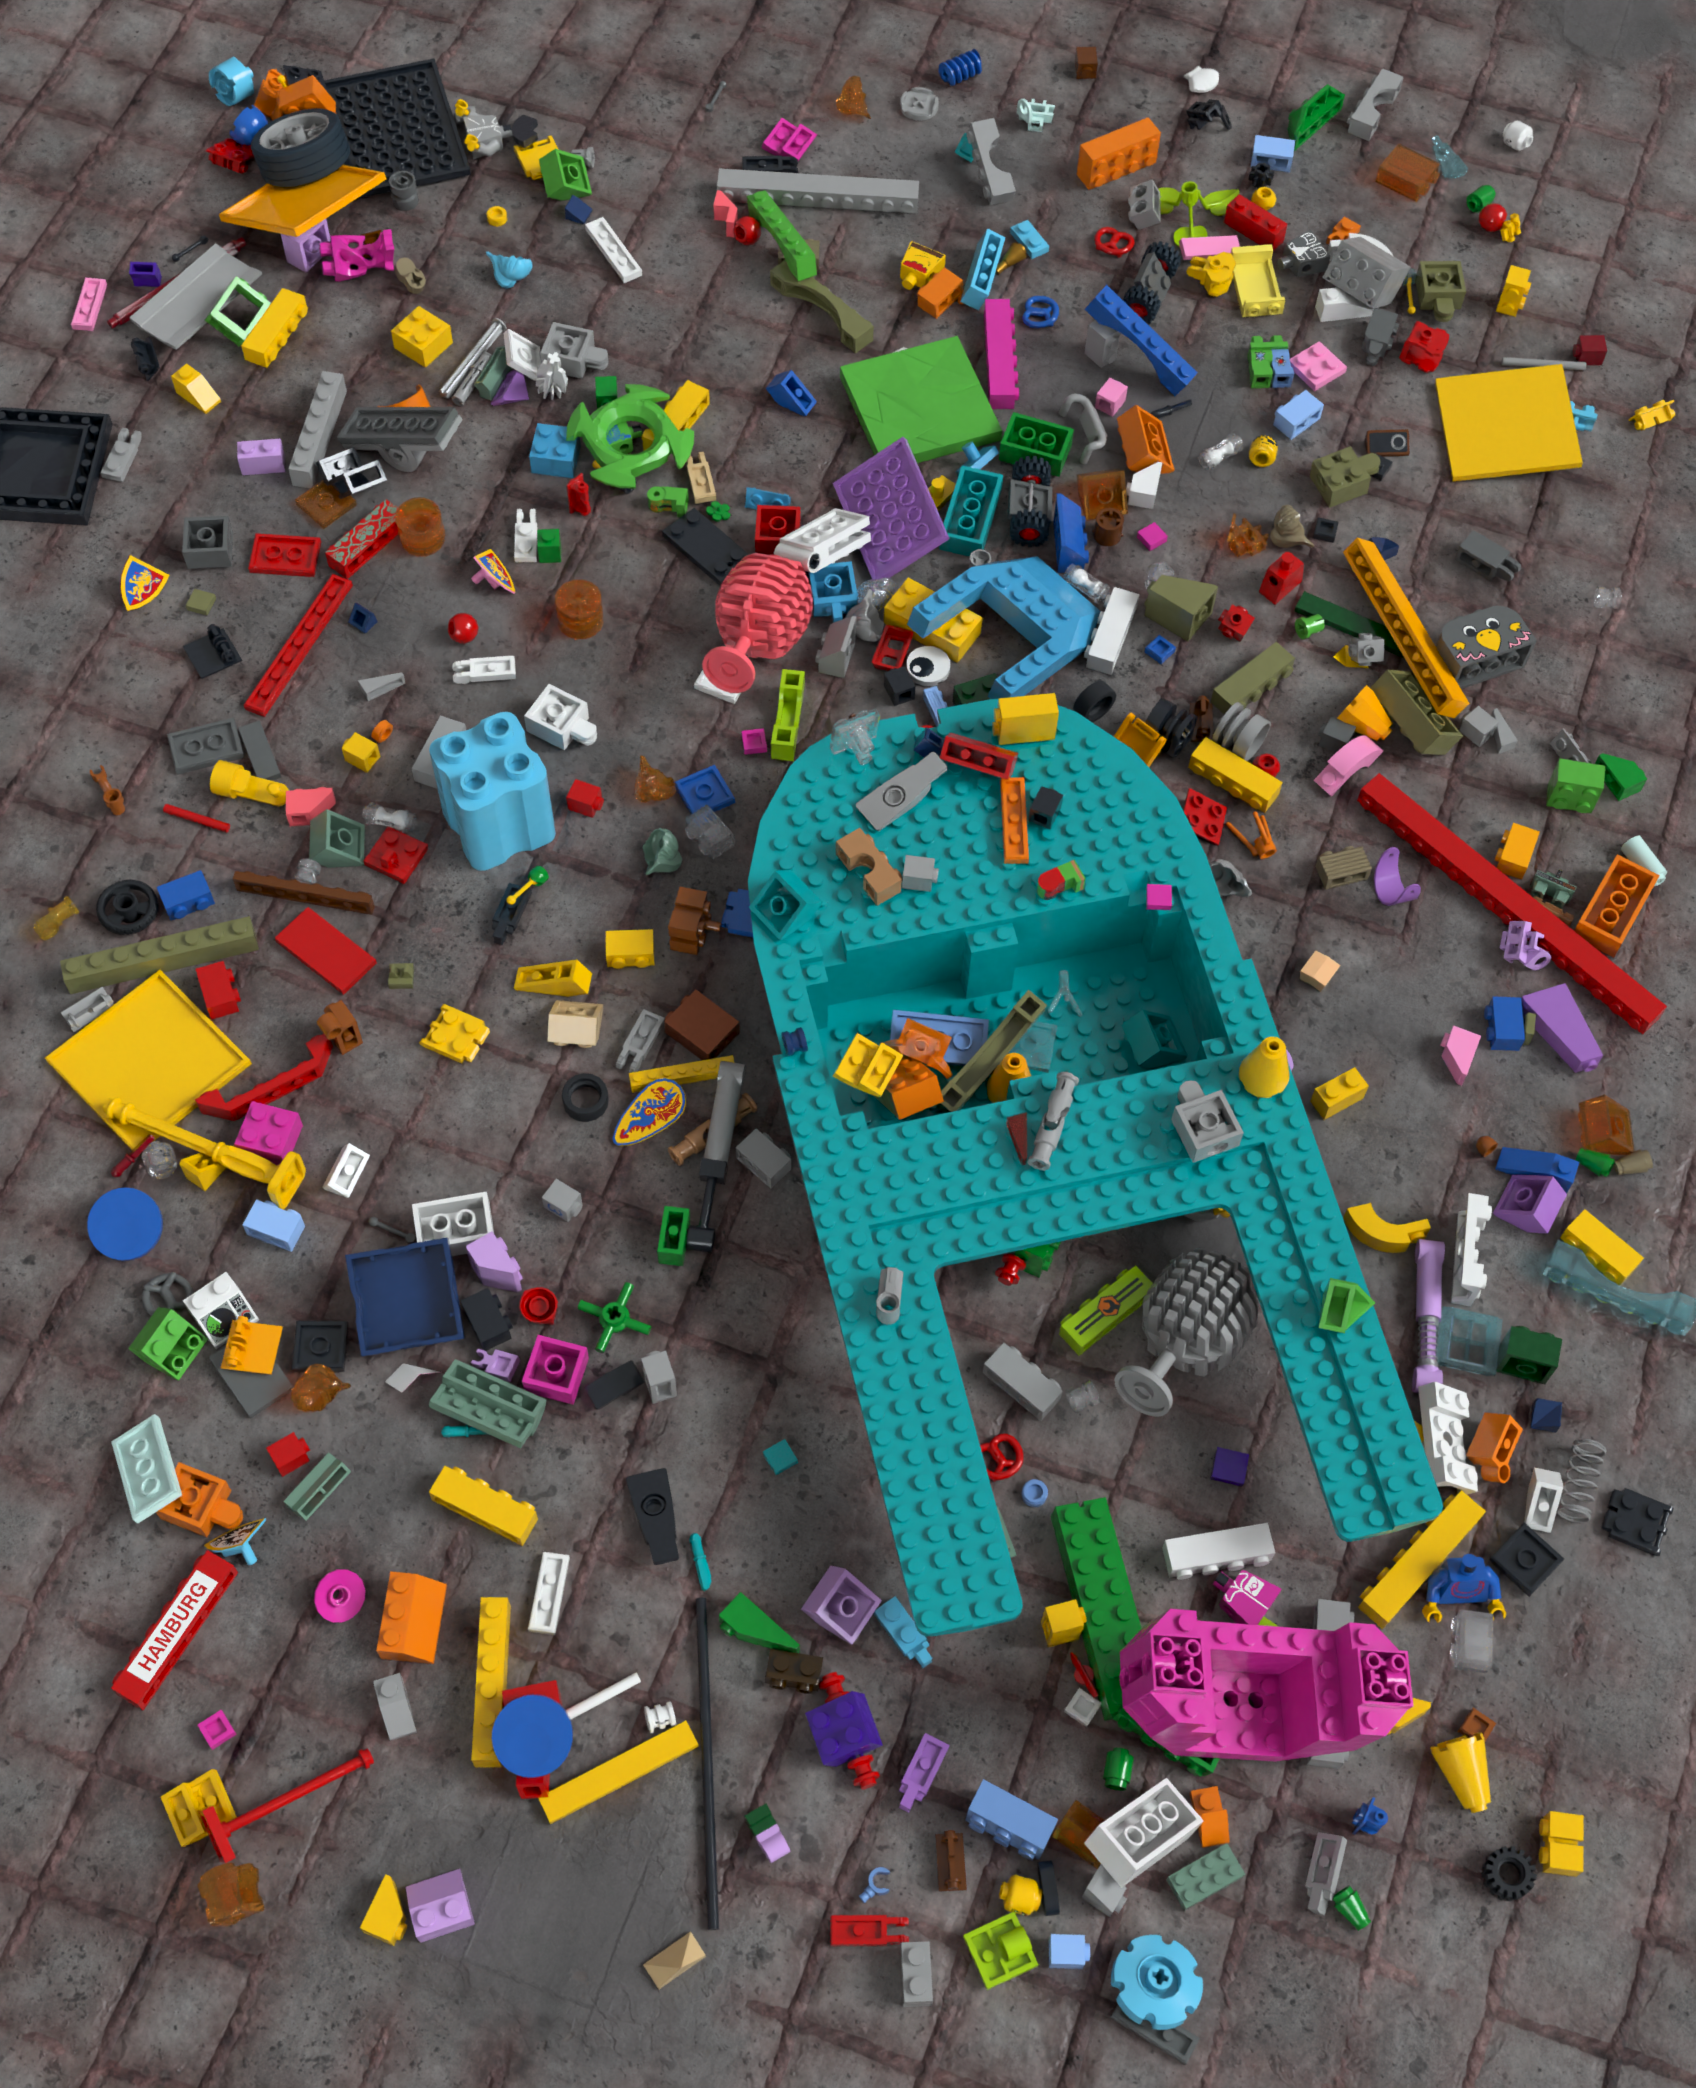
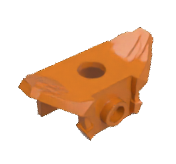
M270 69L266 79L262 80L254 104L272 121L283 116V111L279 108V90L283 86L277 80L278 76L282 74L277 72V69Z
M907 1018L899 1039L882 1042L902 1055L904 1054L937 1069L947 1079L953 1075L944 1060V1055L952 1039L951 1036Z

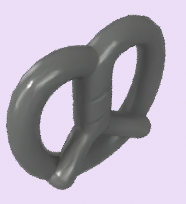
M175 1272L153 1278L143 1287L142 1303L145 1310L151 1316L156 1311L150 1302L151 1292L160 1293L168 1309L174 1311V1309L185 1308L183 1300L177 1302L169 1288L173 1281L179 1283L186 1292L185 1300L194 1293L190 1283Z

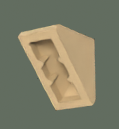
M690 1931L643 1964L659 1990L705 1958L706 1955Z

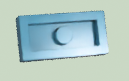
M1028 220L1010 228V234L1018 243L1025 247L1026 253L1031 259L1049 252V245Z

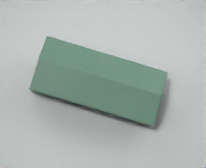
M505 346L496 348L474 383L482 398L492 401L507 373L512 369V367L507 365Z
M328 1452L283 1502L298 1517L307 1521L351 1471L342 1461L336 1459Z

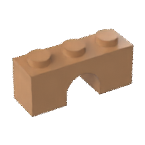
M858 828L836 841V855L849 871L858 866H866L872 870L864 875L863 889L877 906L901 892L903 879L900 872L896 868L893 869L887 856L883 851L879 852L869 834H865L861 828Z

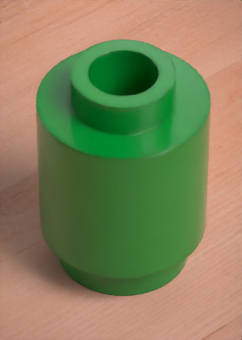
M1490 185L1480 186L1467 196L1466 203L1468 208L1475 213L1480 212L1483 207L1494 201L1496 196L1495 190Z
M1115 1747L1113 1751L1107 1752L1103 1774L1104 1786L1106 1788L1126 1791L1127 1785L1130 1784L1134 1757L1129 1754V1750Z

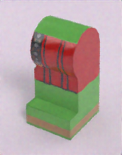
M1074 859L1041 874L1038 879L1037 893L1040 898L1045 900L1053 899L1058 893L1073 888L1076 893L1084 889L1086 878Z

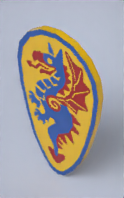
M666 1078L656 1079L649 1083L635 1097L619 1119L613 1135L614 1144L617 1146H629L640 1143L676 1122L684 1113L686 1106V1094L683 1088L674 1080Z

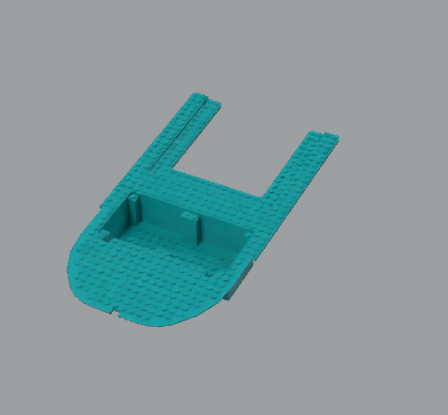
M998 699L937 709L939 725L938 727L929 728L944 740L946 735L954 733L1019 753L1013 775L1010 778L1024 777L1028 864H1004L1000 793L1001 777L942 760L947 766V771L930 783L931 788L927 795L916 806L882 830L877 831L856 808L857 802L879 786L924 759L913 749L916 738L925 728L918 727L915 714L862 723L833 732L809 746L795 760L786 772L760 820L748 877L750 905L776 870H792L823 902L807 923L783 940H779L751 910L753 940L782 1053L772 1056L914 1623L917 1631L927 1637L965 1632L1017 1619L1023 1608L1021 1594L934 1278L935 1272L944 1266L1204 1210L1222 1208L1232 1218L1337 1536L1343 1541L1353 1542L1400 1531L1436 1519L1443 1508L1441 1496L1374 1305L1356 1320L1345 1333L1319 1328L1323 1293L1330 1278L1357 1283L1369 1297L1370 1294L1290 1066V1077L1286 1088L1280 1094L1272 1095L1270 1098L1256 1097L1248 1093L1239 1079V1068L1244 1058L1265 1038H1279L1252 958L1242 960L1207 856L1176 796L1134 750L1079 713L1059 705L1055 740L999 745L998 737L993 736L992 722H995L994 709L998 707ZM1041 786L1054 789L1058 793L1063 794L1062 807L1051 829L1028 821L1030 807ZM861 828L865 834H869L872 837L875 847L879 852L883 851L889 864L893 869L896 868L900 872L902 879L906 855L935 858L934 868L939 869L937 883H932L931 892L902 888L901 884L900 893L877 906L863 889L864 875L872 870L866 866H858L849 871L836 855V841ZM1075 859L1086 878L1084 889L1075 893L1073 888L1058 893L1055 898L1050 900L1040 898L1037 893L1040 875ZM1147 884L1172 885L1171 910L1146 909ZM1028 990L1047 1004L1045 1012L1009 1052L1019 1053L1026 1059L1031 1076L1009 1081L1006 1101L992 1103L988 1099L986 1089L987 1078L961 1110L943 1113L934 1105L899 1120L874 1095L858 1090L833 1077L834 1072L857 1033L877 1045L890 1040L893 1010L988 1019V1040ZM1141 1010L1168 1015L1174 1024L1188 1057L1155 1068L1139 1066L1133 1058L1132 1048L1124 1037L1125 1032L1121 1024ZM802 1027L808 1051L803 1053L797 1051L792 1056H787L781 1033L785 1031L791 1033L796 1028ZM921 1062L937 1076L941 1091L964 1067L948 1065L953 1075L947 1079L937 1069ZM1069 1072L1078 1077L1079 1082L1073 1089L1071 1095L1073 1100L1069 1112L1064 1118L1065 1123L1056 1150L1051 1154L1049 1160L1051 1163L1050 1168L1044 1171L1038 1170L1028 1164V1158L1034 1152V1141L1044 1114L1048 1112V1100L1058 1082L1056 1079L1057 1074ZM1184 1082H1198L1205 1096L1220 1090L1223 1091L1244 1132L1238 1147L1194 1163L1192 1162L1171 1120L1175 1106L1181 1104L1177 1095L1180 1086ZM1045 1125V1130L1052 1131ZM892 1267L903 1271L904 1275L899 1319L895 1323L887 1325L881 1323L877 1318L876 1301L878 1298L881 1269ZM892 1306L883 1307L887 1311L894 1309Z

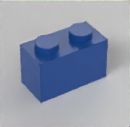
M201 870L157 887L170 921L181 919L187 914L204 910L215 904Z
M1492 997L1489 1005H1486L1484 1010V1017L1488 1020L1489 1024L1486 1030V1039L1490 1041L1491 1050L1519 1051L1525 1041L1521 998Z

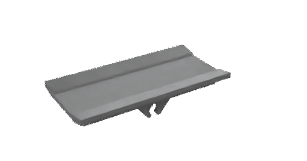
M215 243L130 317V320L140 329L177 350L207 323L205 318L226 287L236 276L247 281L250 286L262 275V272L236 259ZM234 289L219 312L240 293Z

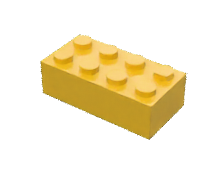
M908 577L885 605L884 623L913 631L907 625L913 607L935 593V591ZM965 609L923 639L913 631L912 639L925 646H934L943 650L949 659L958 663L981 634L983 617Z

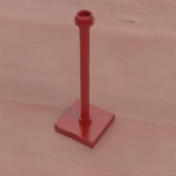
M369 1749L358 1750L357 1757L227 1823L225 1821L220 1822L213 1805L198 1810L219 1861L227 1863L236 1858L227 1839L231 1837L232 1832L362 1766L365 1769L370 1768V1765L374 1764V1760Z

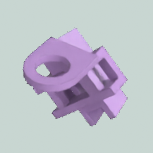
M1510 921L1508 931L1502 932L1500 949L1505 951L1504 959L1509 963H1513V960H1519L1532 970L1544 968L1551 960V955L1537 946L1538 938H1544V934L1531 931V922ZM1527 938H1530L1529 945H1526ZM1546 957L1543 962L1535 965L1538 959Z

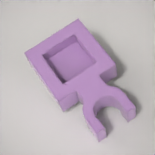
M477 1349L476 1352L479 1357L484 1358L479 1362L472 1360L471 1364L474 1368H486V1373L503 1381H511L520 1362L517 1355L495 1349L491 1356L486 1351Z

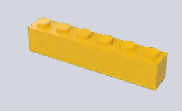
M1462 1490L1456 1497L1451 1494L1444 1501L1443 1507L1445 1509L1436 1519L1425 1523L1429 1527L1424 1533L1420 1530L1417 1531L1409 1541L1412 1546L1407 1551L1403 1548L1393 1559L1396 1564L1391 1569L1385 1567L1376 1578L1379 1583L1374 1588L1369 1585L1360 1595L1363 1601L1358 1608L1380 1628L1383 1629L1485 1514L1486 1511Z
M481 1597L471 1758L474 1767H502L493 1749L492 1730L498 1714L504 1708L502 1691L506 1690L511 1612L508 1597Z

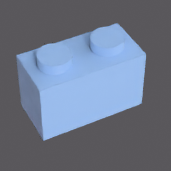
M1256 135L1250 167H1256L1259 163H1266L1270 166V170L1290 172L1295 140Z
M1305 390L1301 394L1293 396L1287 404L1278 407L1275 411L1273 425L1292 440L1321 418L1324 404Z
M259 1200L255 1201L243 1223L244 1230L248 1236L291 1252L305 1228L302 1217L298 1212L292 1209L286 1211L278 1208L271 1201L262 1202Z

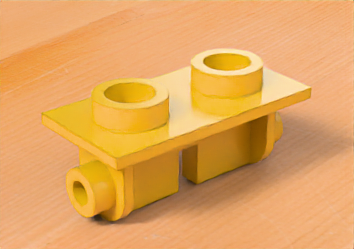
M1661 400L1653 404L1652 408L1647 409V406L1637 409L1634 411L1635 415L1628 420L1632 421L1635 419V428L1641 431L1655 426L1654 418L1657 424L1670 421L1675 416V411L1669 406L1674 400L1666 403L1665 400Z

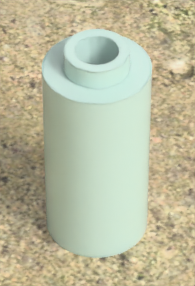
M1635 836L1623 844L1621 851L1628 860L1660 875L1654 886H1658L1665 881L1666 869L1641 836Z

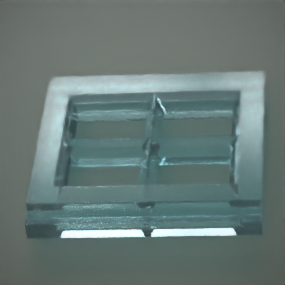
M1443 1306L1438 1332V1346L1436 1347L1438 1351L1435 1355L1438 1357L1436 1361L1440 1366L1485 1376H1495L1503 1319ZM1455 1318L1469 1321L1466 1338L1453 1336ZM1474 1322L1487 1325L1485 1342L1472 1340ZM1452 1340L1466 1343L1464 1360L1450 1357ZM1471 1344L1485 1347L1482 1364L1469 1362Z

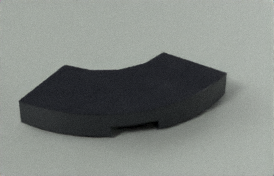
M521 115L515 120L512 125V135L516 144L526 148L538 140L537 133L533 131L538 126L537 119Z

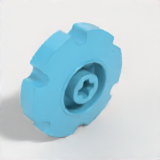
M1144 1935L1135 1938L1127 1947L1129 1952L1121 1950L1113 1964L1111 1985L1120 1990L1116 1998L1118 2005L1134 2022L1141 2024L1143 2020H1148L1155 2030H1167L1180 2026L1187 2018L1185 2012L1193 2014L1202 1997L1203 1980L1193 1972L1198 1965L1196 1960L1184 1946L1175 1940L1168 1945L1162 1941L1160 1935Z

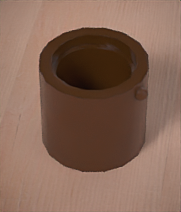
M1105 508L1098 512L1095 527L1092 530L1097 543L1103 546H1113L1120 541L1124 535L1122 533L1124 524L1122 513L1113 508Z

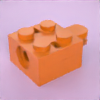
M178 1462L175 1472L182 1496L158 1510L156 1513L159 1518L204 1537H208L214 1524L227 1529L238 1527L243 1520V1511L237 1503L227 1500L232 1491L227 1482Z

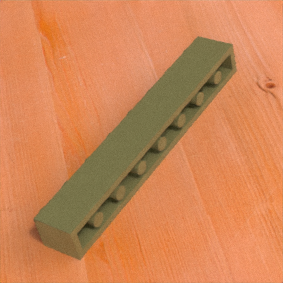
M250 916L61 960L60 964L64 983L71 995L151 976L158 970L164 973L257 951L259 946Z

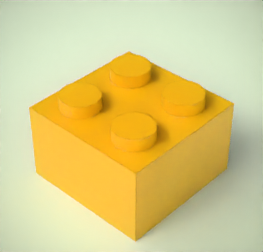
M420 306L414 309L391 330L394 348L425 368L453 343L450 325Z

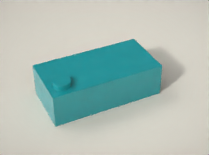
M961 466L943 523L950 539L941 544L939 550L969 557L975 550H984L1002 492V474Z

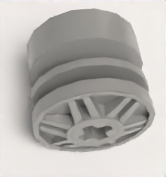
M1236 702L1219 721L1212 741L1219 745L1222 744V747L1227 750L1234 744L1232 753L1249 761L1264 742L1270 730L1271 722L1259 714L1250 719L1251 710L1249 708L1244 709L1241 703Z

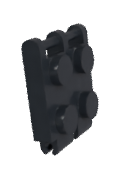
M1624 1488L1622 1491L1614 1489L1608 1504V1508L1611 1510H1607L1601 1529L1609 1532V1538L1651 1555L1660 1556L1661 1549L1659 1547L1663 1535L1667 1534L1666 1524L1669 1515L1673 1514L1674 1508L1627 1488ZM1663 1515L1661 1525H1659L1661 1516Z

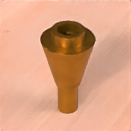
M1013 242L1002 261L997 265L995 273L999 275L1007 267L1026 259L1025 247L1020 243Z

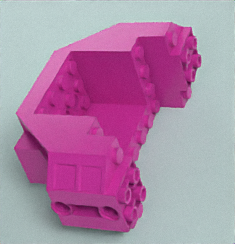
M1169 1609L1143 1626L1120 1651V1686L1124 1710L1150 1738L1176 1756L1276 1762L1355 1751L1385 1737L1406 1711L1414 1707L1408 1651L1398 1650L1375 1624L1349 1622L1335 1631L1197 1621V1612L1194 1610ZM1223 1696L1228 1699L1229 1706L1225 1704ZM1249 1696H1251L1250 1699L1253 1701L1254 1708L1249 1704Z

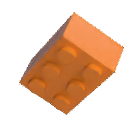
M904 1054L882 1096H875L899 1120L944 1102L937 1076L920 1061Z

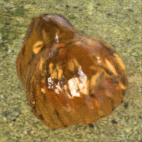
M851 76L846 80L841 95L837 98L836 106L841 113L847 115L859 114L871 119L867 111L868 106L864 101L866 93L862 91V83L859 76Z
M640 755V768L634 788L635 797L644 803L650 800L663 801L672 797L676 791L674 779L672 777L667 778L663 772L652 768L645 756Z
M313 1364L307 1368L304 1375L294 1384L291 1400L294 1406L303 1412L322 1411L327 1404L332 1402L338 1392L349 1389L351 1384L339 1380L329 1367L323 1364Z

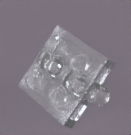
M876 708L870 711H861L855 717L848 720L841 719L833 725L830 749L833 755L850 748L853 750L860 765H865L872 760L870 752L873 751L874 744L871 740L877 736L880 715Z

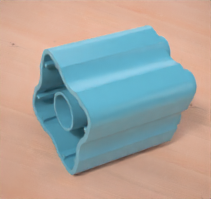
M499 712L481 720L478 725L469 730L454 731L437 738L431 743L429 752L443 815L450 828L460 835L463 852L473 868L480 871L491 869L505 863L515 853L532 851L550 843L554 839L556 832L546 768L538 754L527 746L525 731L514 714Z

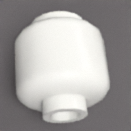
M1517 120L1509 123L1503 131L1504 143L1517 151L1529 147L1533 142L1532 128Z

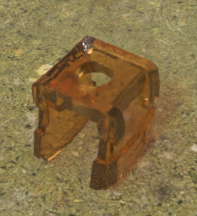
M234 1863L221 1864L210 1869L200 1877L201 1881L197 1886L202 1899H206V1915L210 1925L231 1926L251 1915L264 1911V1903L258 1892V1882H260L259 1870L253 1863L235 1866Z

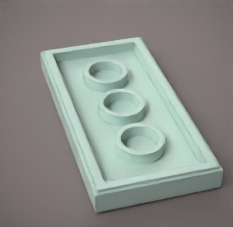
M157 1415L150 1416L111 1442L132 1519L135 1522L140 1523L182 1496L163 1427Z

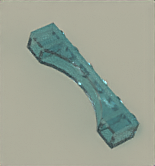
M1560 1240L1552 1248L1542 1273L1553 1282L1564 1283L1579 1293H1587L1594 1296L1602 1303H1610L1617 1306L1625 1313L1640 1316L1646 1322L1661 1325L1674 1334L1685 1336L1692 1328L1696 1318L1695 1298L1678 1291L1666 1294H1648L1624 1288L1601 1274L1589 1262L1581 1249Z

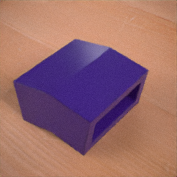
M130 262L129 274L134 286H160L162 276L155 262Z
M1217 1447L1210 1479L1242 1487L1245 1481L1249 1454Z

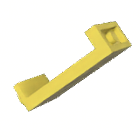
M1272 244L1232 247L1231 254L1236 262L1235 269L1233 270V281L1242 317L1283 314L1285 297L1280 295L1271 260L1273 254Z

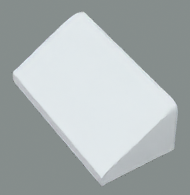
M350 1143L345 1145L322 1188L348 1198L370 1155Z

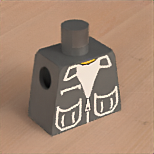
M1309 230L1286 243L1283 257L1278 258L1277 264L1280 270L1290 268L1295 276L1301 277L1325 272L1328 268L1330 255L1314 233Z

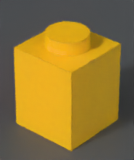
M356 732L343 743L342 752L345 761L366 773L380 758L378 745Z

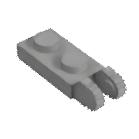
M127 428L121 429L118 434V441L116 440L101 471L102 478L119 482L124 481L138 452V446L142 438L140 431L135 430L131 436L130 443H126L129 437V430Z
M643 1009L622 1046V1052L617 1059L615 1067L622 1069L630 1054L635 1056L630 1065L629 1072H638L642 1060H645L660 1033L665 1018Z

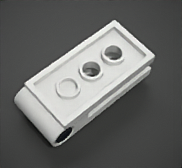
M835 508L780 538V543L776 546L774 555L799 561L805 571L815 573L829 564L835 563L836 560L848 556L850 552L862 548L864 544L871 541L870 532L861 530L870 525L869 516Z

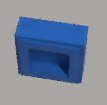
M1158 635L1145 647L1144 652L1159 664H1162L1175 652L1176 647Z

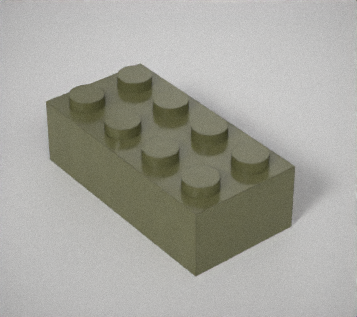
M1386 670L1370 688L1374 691L1381 705L1387 710L1389 718L1396 721L1401 727V733L1414 743L1413 747L1418 753L1446 755L1463 737L1447 716L1437 714L1420 683L1411 672Z

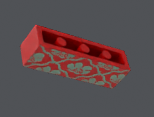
M385 499L370 514L362 518L354 528L346 532L338 542L328 548L325 552L328 566L344 578H350L408 526L405 512Z

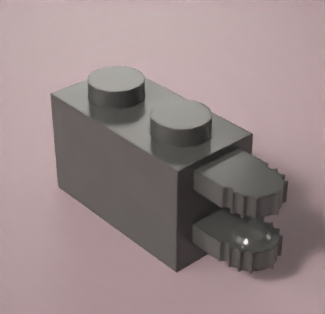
M1474 530L1459 546L1455 557L1456 561L1490 581L1496 576L1505 581H1510L1514 578V573L1521 570V564L1509 556L1510 552Z

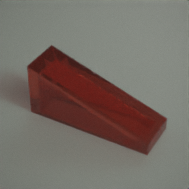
M1027 1112L1007 1117L1006 1122L1021 1166L1026 1165Z

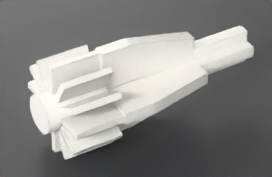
M554 352L553 355L549 353L547 360L544 359L539 365L536 387L538 386V394L544 392V399L549 392L551 393V400L554 399V392L560 399L561 392L566 393L568 378H566L565 370L561 368V360L558 357V353Z

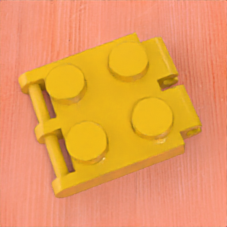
M552 135L547 136V139L534 142L526 148L518 145L513 146L526 176L531 177L532 180L543 178L539 159L552 150L558 149Z
M443 1004L440 1008L442 1010L436 1021H432L430 1024L431 1029L425 1039L422 1038L419 1044L461 1064L464 1060L472 1062L480 1049L477 1044L482 1045L490 1033L489 1028L485 1026L483 1020Z

